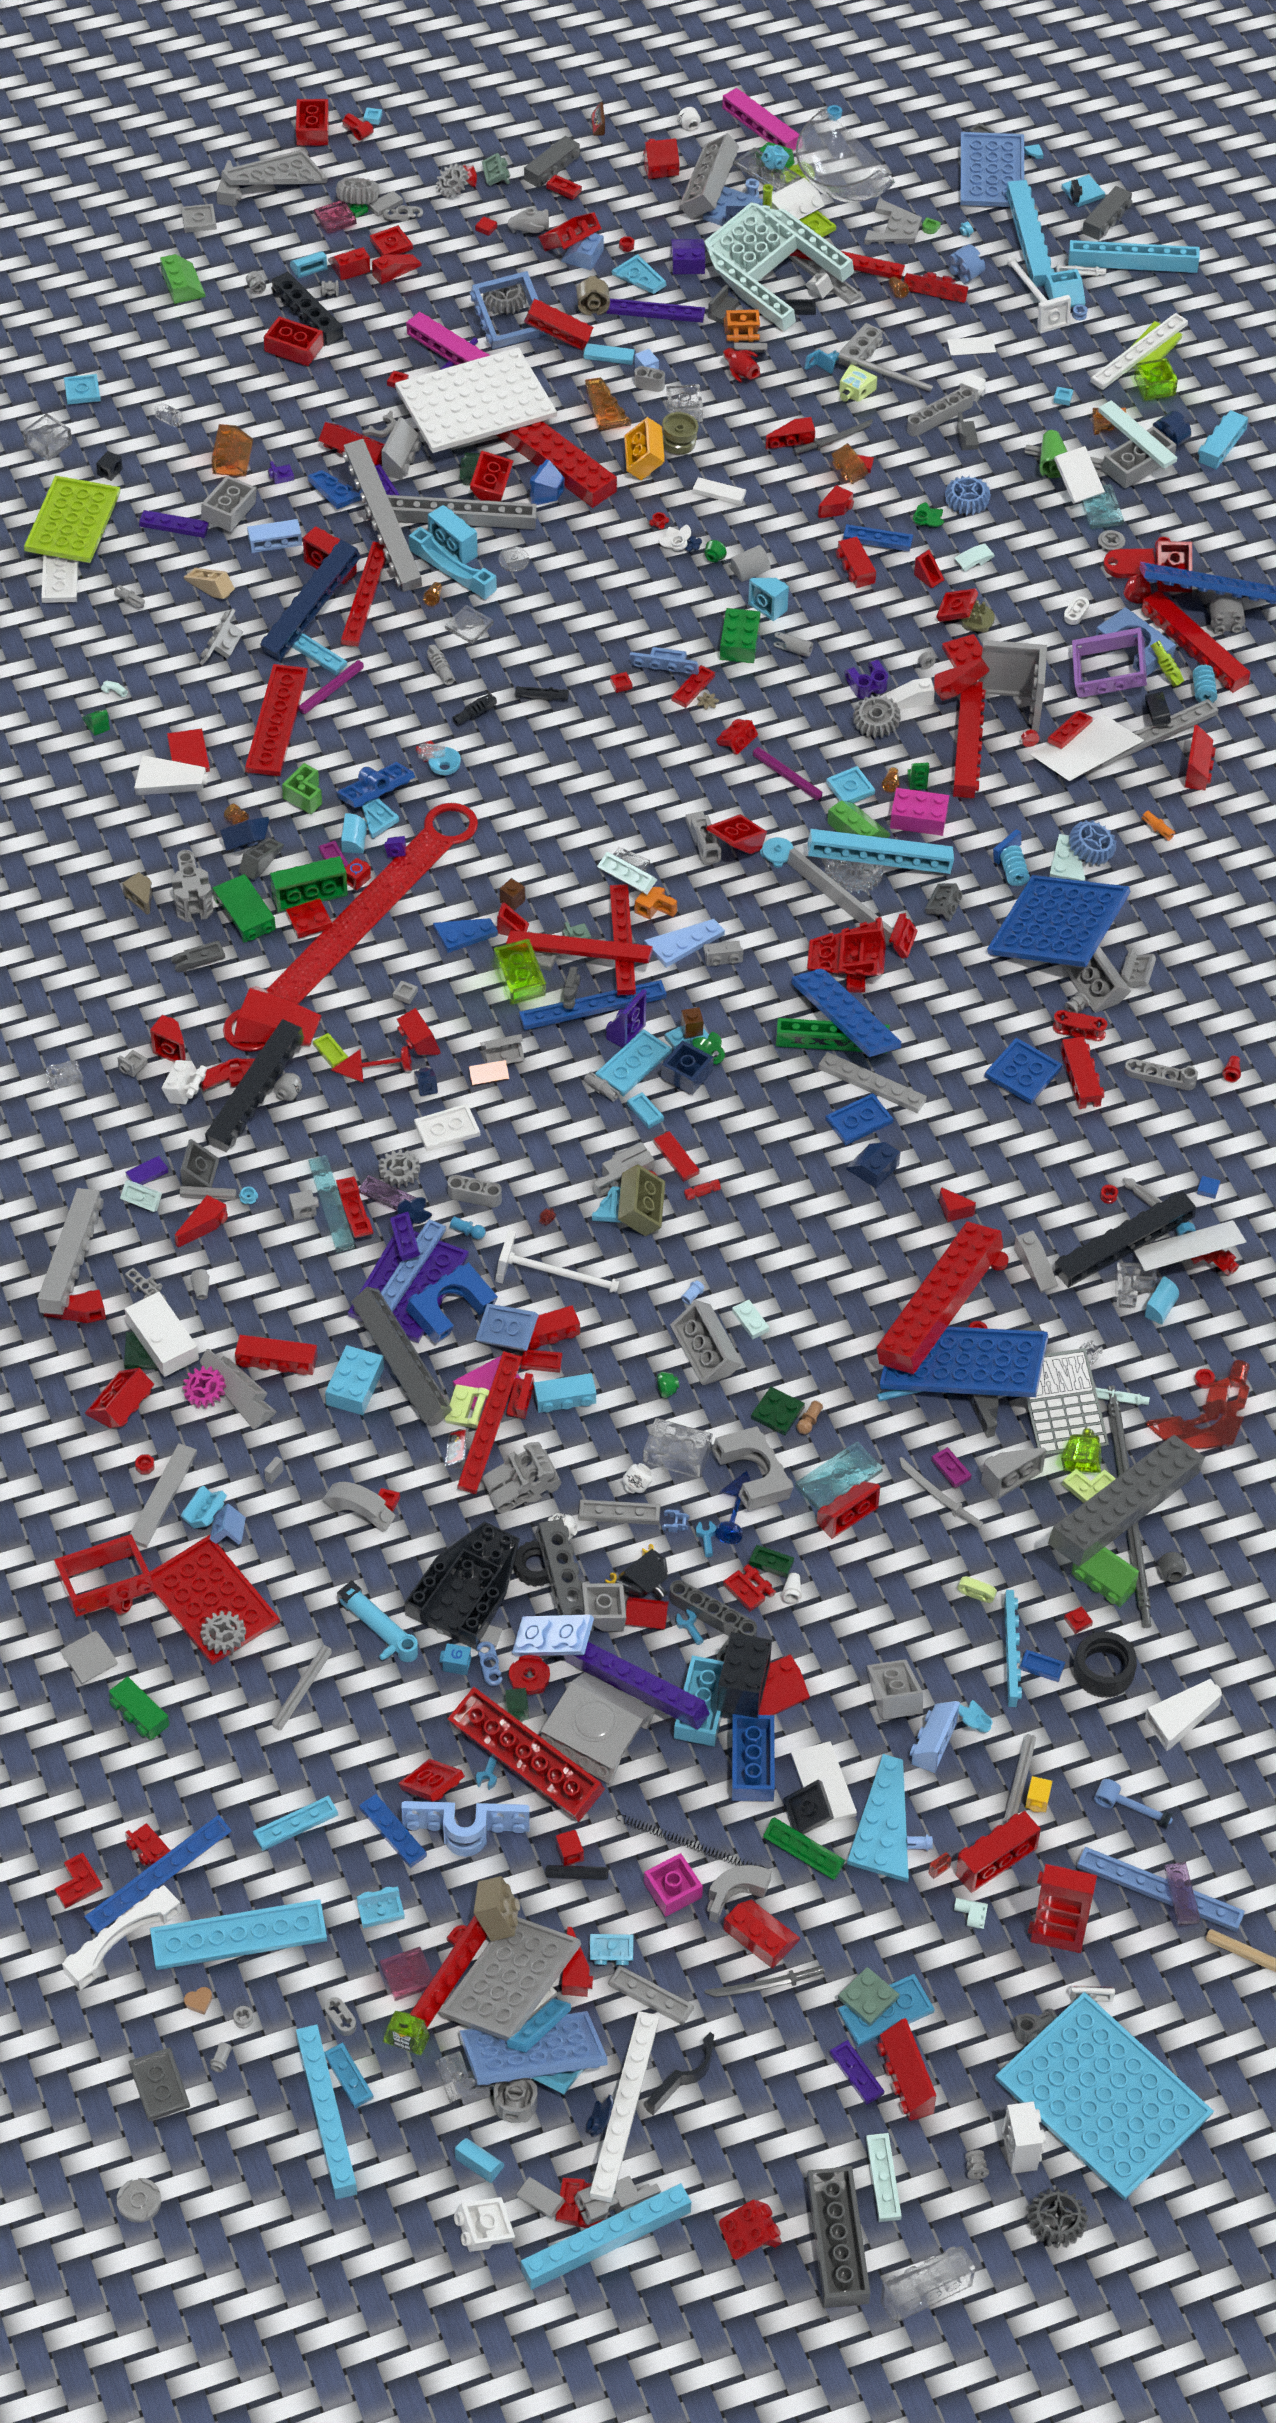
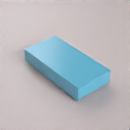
M643 1092L627 1100V1105L648 1129L664 1121V1116Z

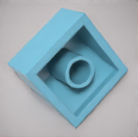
M751 578L749 580L748 604L761 611L763 615L772 621H775L788 610L789 586L777 578Z

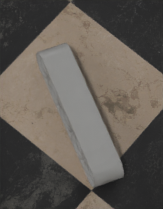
M962 387L908 416L907 433L910 436H919L957 416L958 412L970 409L974 401L973 388Z

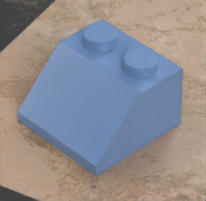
M593 233L568 248L561 262L592 270L604 251V236Z

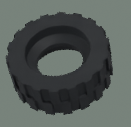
M532 1540L519 1546L514 1562L515 1575L519 1578V1581L533 1587L544 1586V1584L550 1583L546 1567L541 1571H531L526 1566V1561L529 1557H543L539 1541Z

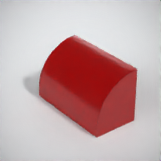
M628 1597L625 1624L665 1629L669 1601Z

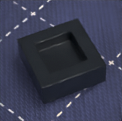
M1078 179L1071 180L1070 194L1073 203H1079L1080 196L1083 194L1082 186H1079Z

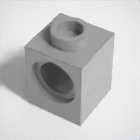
M312 1190L289 1194L290 1208L294 1221L317 1216L316 1208H319L317 1196L313 1197Z

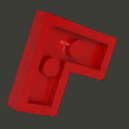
M82 1852L64 1862L72 1880L54 1888L56 1895L66 1909L102 1890L103 1885Z

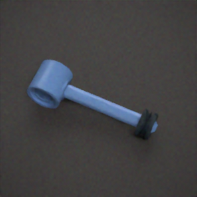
M1103 1779L1094 1796V1801L1103 1808H1113L1117 1802L1160 1821L1159 1826L1165 1825L1166 1829L1173 1820L1172 1812L1169 1814L1165 1810L1164 1813H1161L1120 1795V1785L1110 1779Z

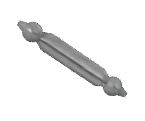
M1125 1177L1122 1179L1125 1187L1133 1190L1134 1194L1149 1206L1153 1207L1156 1203L1163 1202L1142 1185L1136 1184L1134 1179Z

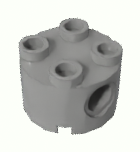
M1223 595L1217 597L1214 603L1212 601L1209 605L1211 626L1215 633L1222 634L1225 631L1237 633L1242 630V626L1246 621L1242 599L1238 600L1237 597L1232 595Z
M532 2078L515 2079L510 2082H496L494 2086V2108L497 2116L511 2123L528 2122L537 2108V2086Z

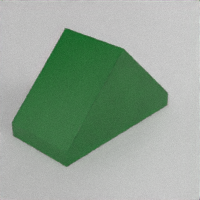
M97 710L82 717L94 736L110 730L107 710Z

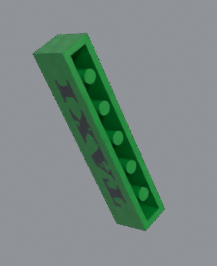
M778 1018L776 1046L863 1052L832 1021Z

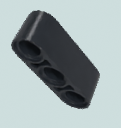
M1163 691L1145 694L1146 706L1153 727L1171 724L1170 712Z

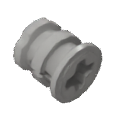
M338 280L336 282L322 281V296H325V294L329 296L335 294L338 297Z
M1076 992L1075 996L1065 1003V1009L1068 1012L1078 1013L1084 1007H1088L1090 1003L1083 993Z
M970 2151L965 2155L969 2179L979 2180L989 2175L983 2151Z

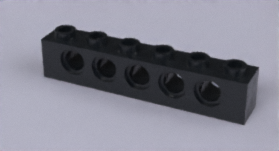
M289 272L272 279L271 289L273 294L278 296L282 303L287 305L291 312L299 317L302 323L323 331V343L326 346L344 338L343 326Z

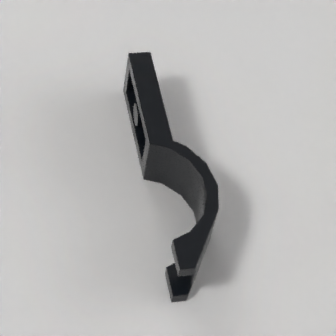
M709 2032L703 2039L704 2046L702 2050L706 2056L704 2062L692 2071L675 2070L647 2100L646 2110L650 2114L654 2115L682 2084L696 2083L705 2077L711 2063L714 2046L713 2033Z

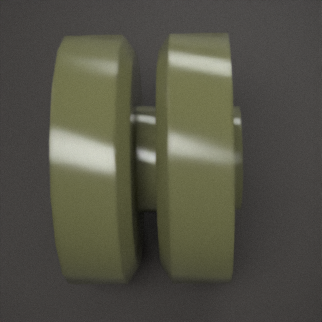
M673 412L667 414L662 422L663 448L677 455L691 452L695 448L699 428L697 420L688 413Z

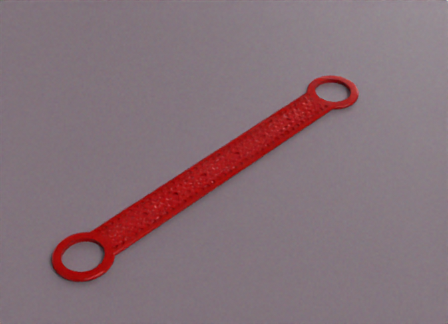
M444 803L431 809L425 817V828L406 846V855L395 857L332 922L333 927L324 930L266 990L299 1004L453 844L465 842L475 834L478 827V819L475 813L467 806L459 803ZM456 811L468 818L469 827L462 834L445 836L434 829L433 821L443 812ZM241 1009L230 1014L223 1026V1034L226 1041L238 1050L249 1052L262 1050L266 1042H257V1045L247 1042L233 1044L234 1035L232 1027L237 1021Z

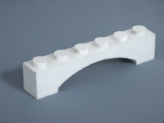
M164 1885L159 1889H154L145 1900L136 1903L131 1911L119 1916L113 1925L101 1930L95 1939L87 1941L77 1953L69 1955L64 1963H62L64 1974L81 1991L97 1978L96 1970L101 1960L120 1939L146 1925L163 1922L165 1925L181 1913L179 1900Z

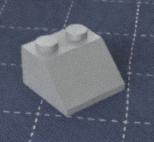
M623 1583L582 1584L584 1614L594 1617L592 1625L602 1631H624L626 1610Z

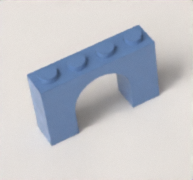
M1125 607L1099 625L1096 629V636L1141 627L1144 642L1148 645L1145 648L1146 674L1148 676L1160 667L1157 663L1158 658L1150 645L1160 640L1165 651L1171 654L1173 658L1176 644ZM1139 653L1134 656L1133 668L1140 672Z

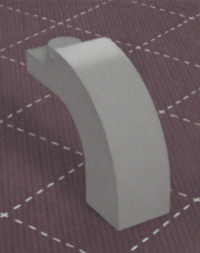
M350 1482L332 1484L323 1498L336 1512L352 1510L363 1515L381 1532L387 1531L396 1516L384 1505L386 1501L379 1495L363 1486Z
M743 1865L731 1868L717 1877L709 1889L710 1902L707 1911L710 1912L709 1921L718 1923L725 1903L733 1895L750 1893L764 1898L771 1882L772 1870L754 1865Z

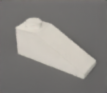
M930 677L912 680L881 695V697L883 698L886 695L888 699H893V703L897 702L899 709L933 705L935 690Z

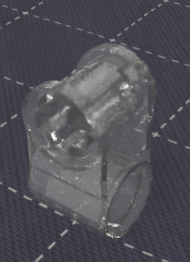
M75 1060L51 1065L46 1069V1076L48 1077L47 1086L53 1090L77 1085L84 1078L79 1064Z

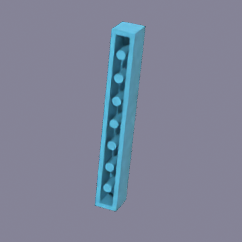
M1027 180L1009 181L1006 194L1029 278L1036 287L1045 286L1046 274L1054 273V269H1051V258L1047 255V245H1044L1045 238L1044 233H1041L1038 211L1034 209L1035 201L1034 198H1031V186H1028Z
M1070 240L1068 266H1098L1099 268L1197 273L1200 249L1199 247Z
M817 829L810 830L807 843L808 856L948 874L951 873L954 862L952 846Z
M318 2025L296 2029L297 2042L335 2200L357 2195L356 2181Z
M680 2183L521 2260V2272L530 2289L533 2290L691 2213L692 2202Z

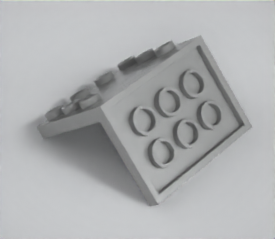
M983 640L981 658L990 669V672L979 679L980 682H983L982 689H986L985 694L1031 698L1033 701H1030V712H1033V714L1029 715V724H1032V730L1039 732L1045 687L1047 645Z

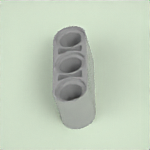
M453 1175L447 1181L448 1196L453 1200L493 1208L498 1207L502 1202V1188L495 1182L460 1175Z

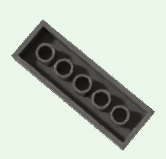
M852 2166L808 2170L807 2187L824 2308L869 2304L870 2287Z

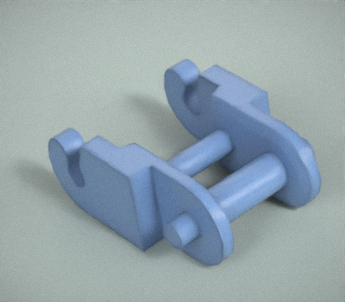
M678 1510L664 1511V1516L670 1514V1517L674 1518L675 1521L673 1525L664 1524L662 1530L665 1531L668 1528L669 1532L676 1533L678 1530H688L686 1520L690 1518L688 1514L680 1513ZM678 1520H682V1524H677Z

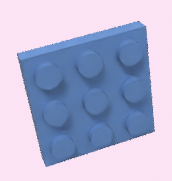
M724 186L716 208L711 212L704 213L703 220L723 226L725 224L726 206H747L750 203L762 206L763 202L758 197Z

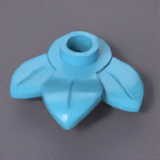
M972 1700L970 1702L969 1708L960 1704L959 1715L963 1717L962 1720L966 1725L980 1732L986 1733L990 1731L993 1722L975 1701Z

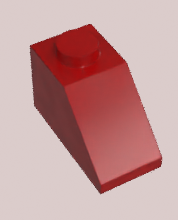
M836 485L819 504L818 517L827 518L844 515L854 505L853 492Z

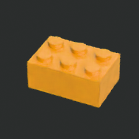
M646 417L624 435L627 472L643 480L665 462L662 426L650 418Z

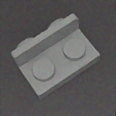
M740 941L703 945L706 966L743 962V948L740 946Z

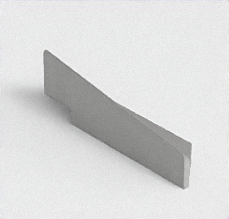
M206 1349L200 1360L201 1365L206 1370L211 1366L214 1371L219 1370L220 1375H223L226 1388L223 1389L225 1395L252 1429H257L276 1414L277 1411L263 1401L268 1394L229 1358L223 1356L220 1359L210 1349Z

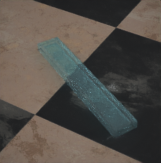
M327 1155L309 1159L311 1173L336 1253L355 1249V1243Z

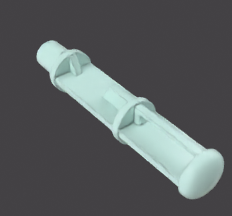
M1095 1388L1097 1397L1100 1399L1109 1400L1110 1393L1112 1397L1115 1394L1119 1402L1149 1405L1150 1397Z

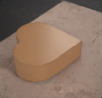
M201 1987L196 1992H188L184 1997L185 2006L188 2009L205 2015L212 2001L211 1990L207 1987Z

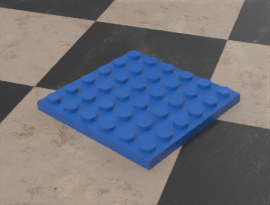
M1032 875L988 946L987 952L989 955L1086 967L1129 896L1130 888L1129 886Z

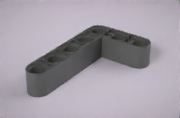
M676 1580L671 1583L669 1599L674 1606L685 1612L687 1609L693 1611L697 1619L729 1636L717 1654L718 1661H724L731 1632L757 1637V1624L752 1619L682 1580Z

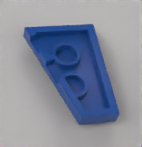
M323 470L308 475V481L336 509L361 501V491L356 492L352 490V486L348 484L345 486L339 483L337 478Z
M491 918L433 923V928L447 953L498 936V930Z

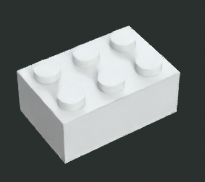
M1034 2101L1007 2105L1002 2135L1011 2174L1035 2171L1038 2169L1039 2162L1042 2161L1041 2153L1044 2152L1043 2143L1046 2142L1044 2130H1040L1039 2127L1041 2116L1039 2109H1035Z

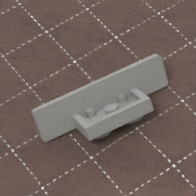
M232 609L229 613L225 612L220 619L222 624L219 623L214 630L215 636L212 635L207 642L209 647L205 648L200 655L202 657L201 665L206 662L213 650L227 659L233 652L243 634L242 630L229 622L236 610Z

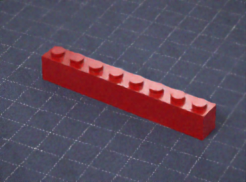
M1158 590L1143 599L1142 612L1144 615L1148 616L1156 626H1159L1180 647L1187 651L1191 657L1197 660L1200 665L1211 666L1215 678L1225 688L1234 693L1249 684L1251 672L1161 591Z
M976 681L960 693L953 797L974 798L975 791H979L980 781H976V778H980V767H977V765L981 764V754H978V752L982 750V741H979V738L982 739L983 728H980V725L983 726L984 715H981V712L984 713L985 702L981 701L982 699L985 700L986 689H982L983 682Z

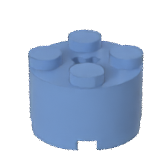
M968 244L949 256L951 266L949 270L951 274L957 275L962 283L966 284L984 272L985 262L984 259L981 260L979 258L980 252L973 245Z

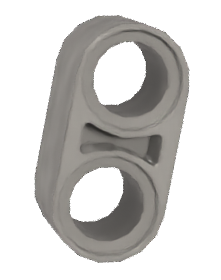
M639 366L634 370V385L639 389L661 392L665 388V373L659 369Z

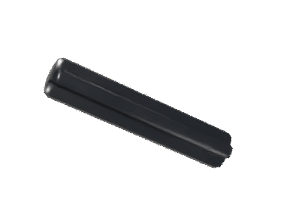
M546 1866L547 1878L607 1880L609 1874L608 1867Z

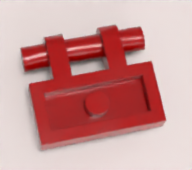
M747 1564L743 1568L746 1572L745 1575L738 1570L725 1579L723 1585L751 1612L765 1601V1596L762 1593H767L772 1597L776 1591L768 1580L765 1581L760 1576V1572L756 1568H752ZM750 1581H755L758 1586L755 1587Z

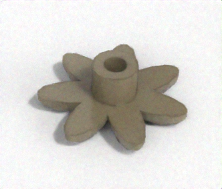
M704 692L703 697H697V700L700 701L697 703V706L704 705L705 710L709 706L716 708L714 703H718L719 699H713L715 697L714 693L709 695Z

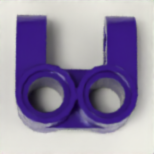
M879 660L868 663L871 676L866 674L859 675L855 667L845 670L846 681L856 697L864 699L865 697H870L871 692L881 694L887 690L888 673Z

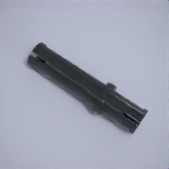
M516 686L515 695L521 698L568 701L569 689Z

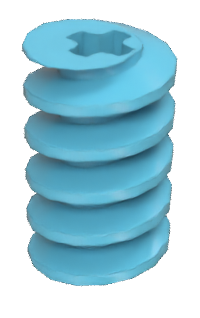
M1200 665L1193 670L1192 674L1195 698L1198 702L1209 699L1213 703L1218 697L1213 668L1209 665Z
M1014 845L1005 848L1001 852L1000 858L1008 883L1012 886L1026 884L1030 879V875L1028 874L1021 847Z

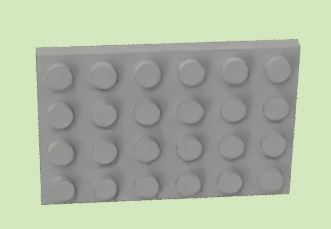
M517 1917L518 1926H516L515 1936L492 1941L488 1944L440 2010L441 2016L507 2041L521 2030L581 1946L580 1939Z

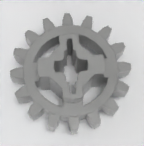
M455 163L453 166L450 164L449 168L444 167V172L440 171L441 176L437 177L439 181L436 182L437 190L444 197L447 196L448 198L451 196L455 197L456 193L460 195V191L465 190L464 185H468L466 180L469 179L468 171L462 165Z
M399 1149L398 1153L392 1150V1155L386 1153L385 1159H380V1177L384 1178V1183L390 1181V1186L397 1184V1187L400 1188L401 1184H404L407 1187L408 1182L414 1183V1178H419V1159H416L415 1154L409 1155L408 1150L405 1153H402V1149Z
M220 1611L219 1616L212 1613V1619L206 1618V1624H202L201 1638L203 1644L208 1646L209 1651L215 1648L216 1654L220 1650H223V1654H226L228 1649L234 1652L235 1646L241 1647L240 1641H245L244 1634H246L243 1620L239 1621L238 1615L232 1617L230 1611L227 1615Z

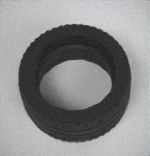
M1096 1632L1083 1639L1074 1659V1675L1079 1686L1084 1691H1087V1693L1101 1698H1111L1124 1693L1131 1685L1137 1667V1657L1132 1644L1123 1636L1113 1632ZM1106 1652L1119 1658L1124 1664L1125 1670L1114 1677H1103L1092 1672L1086 1665L1085 1660L1095 1653Z

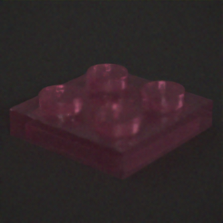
M338 201L314 209V215L327 234L357 224L355 216L345 202Z
M421 1947L380 1961L381 1969L394 2001L425 1991L433 1979Z

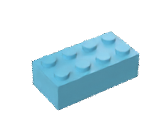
M692 1655L684 1690L704 1700L710 1715L698 1730L676 1719L674 1739L715 1747L723 1711L717 1710L718 1684L724 1664L723 1661Z

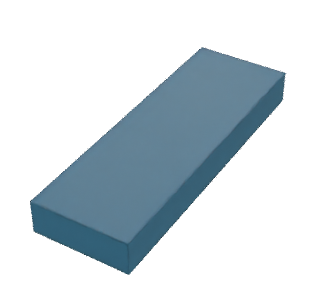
M343 2043L324 2052L329 2066L354 2109L374 2099V2095Z

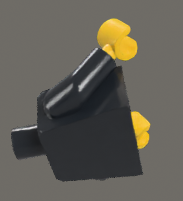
M649 1544L648 1550L642 1548V1557L624 1570L618 1579L615 1573H611L610 1578L612 1581L605 1579V1582L623 1583V1590L625 1592L642 1598L652 1592L658 1600H661L668 1594L661 1585L668 1578L666 1558L654 1550L652 1544Z

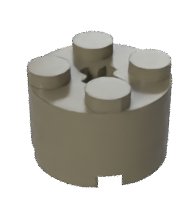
M590 276L576 287L578 307L583 314L591 316V313H597V315H601L609 309V287L605 281L598 279L596 276Z

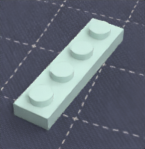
M606 852L597 866L602 871L646 895L657 881L650 874L609 852Z
M889 2133L867 2135L866 2141L879 2222L901 2220L902 2216Z

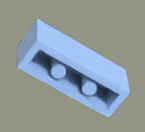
M298 519L247 527L251 553L302 546Z

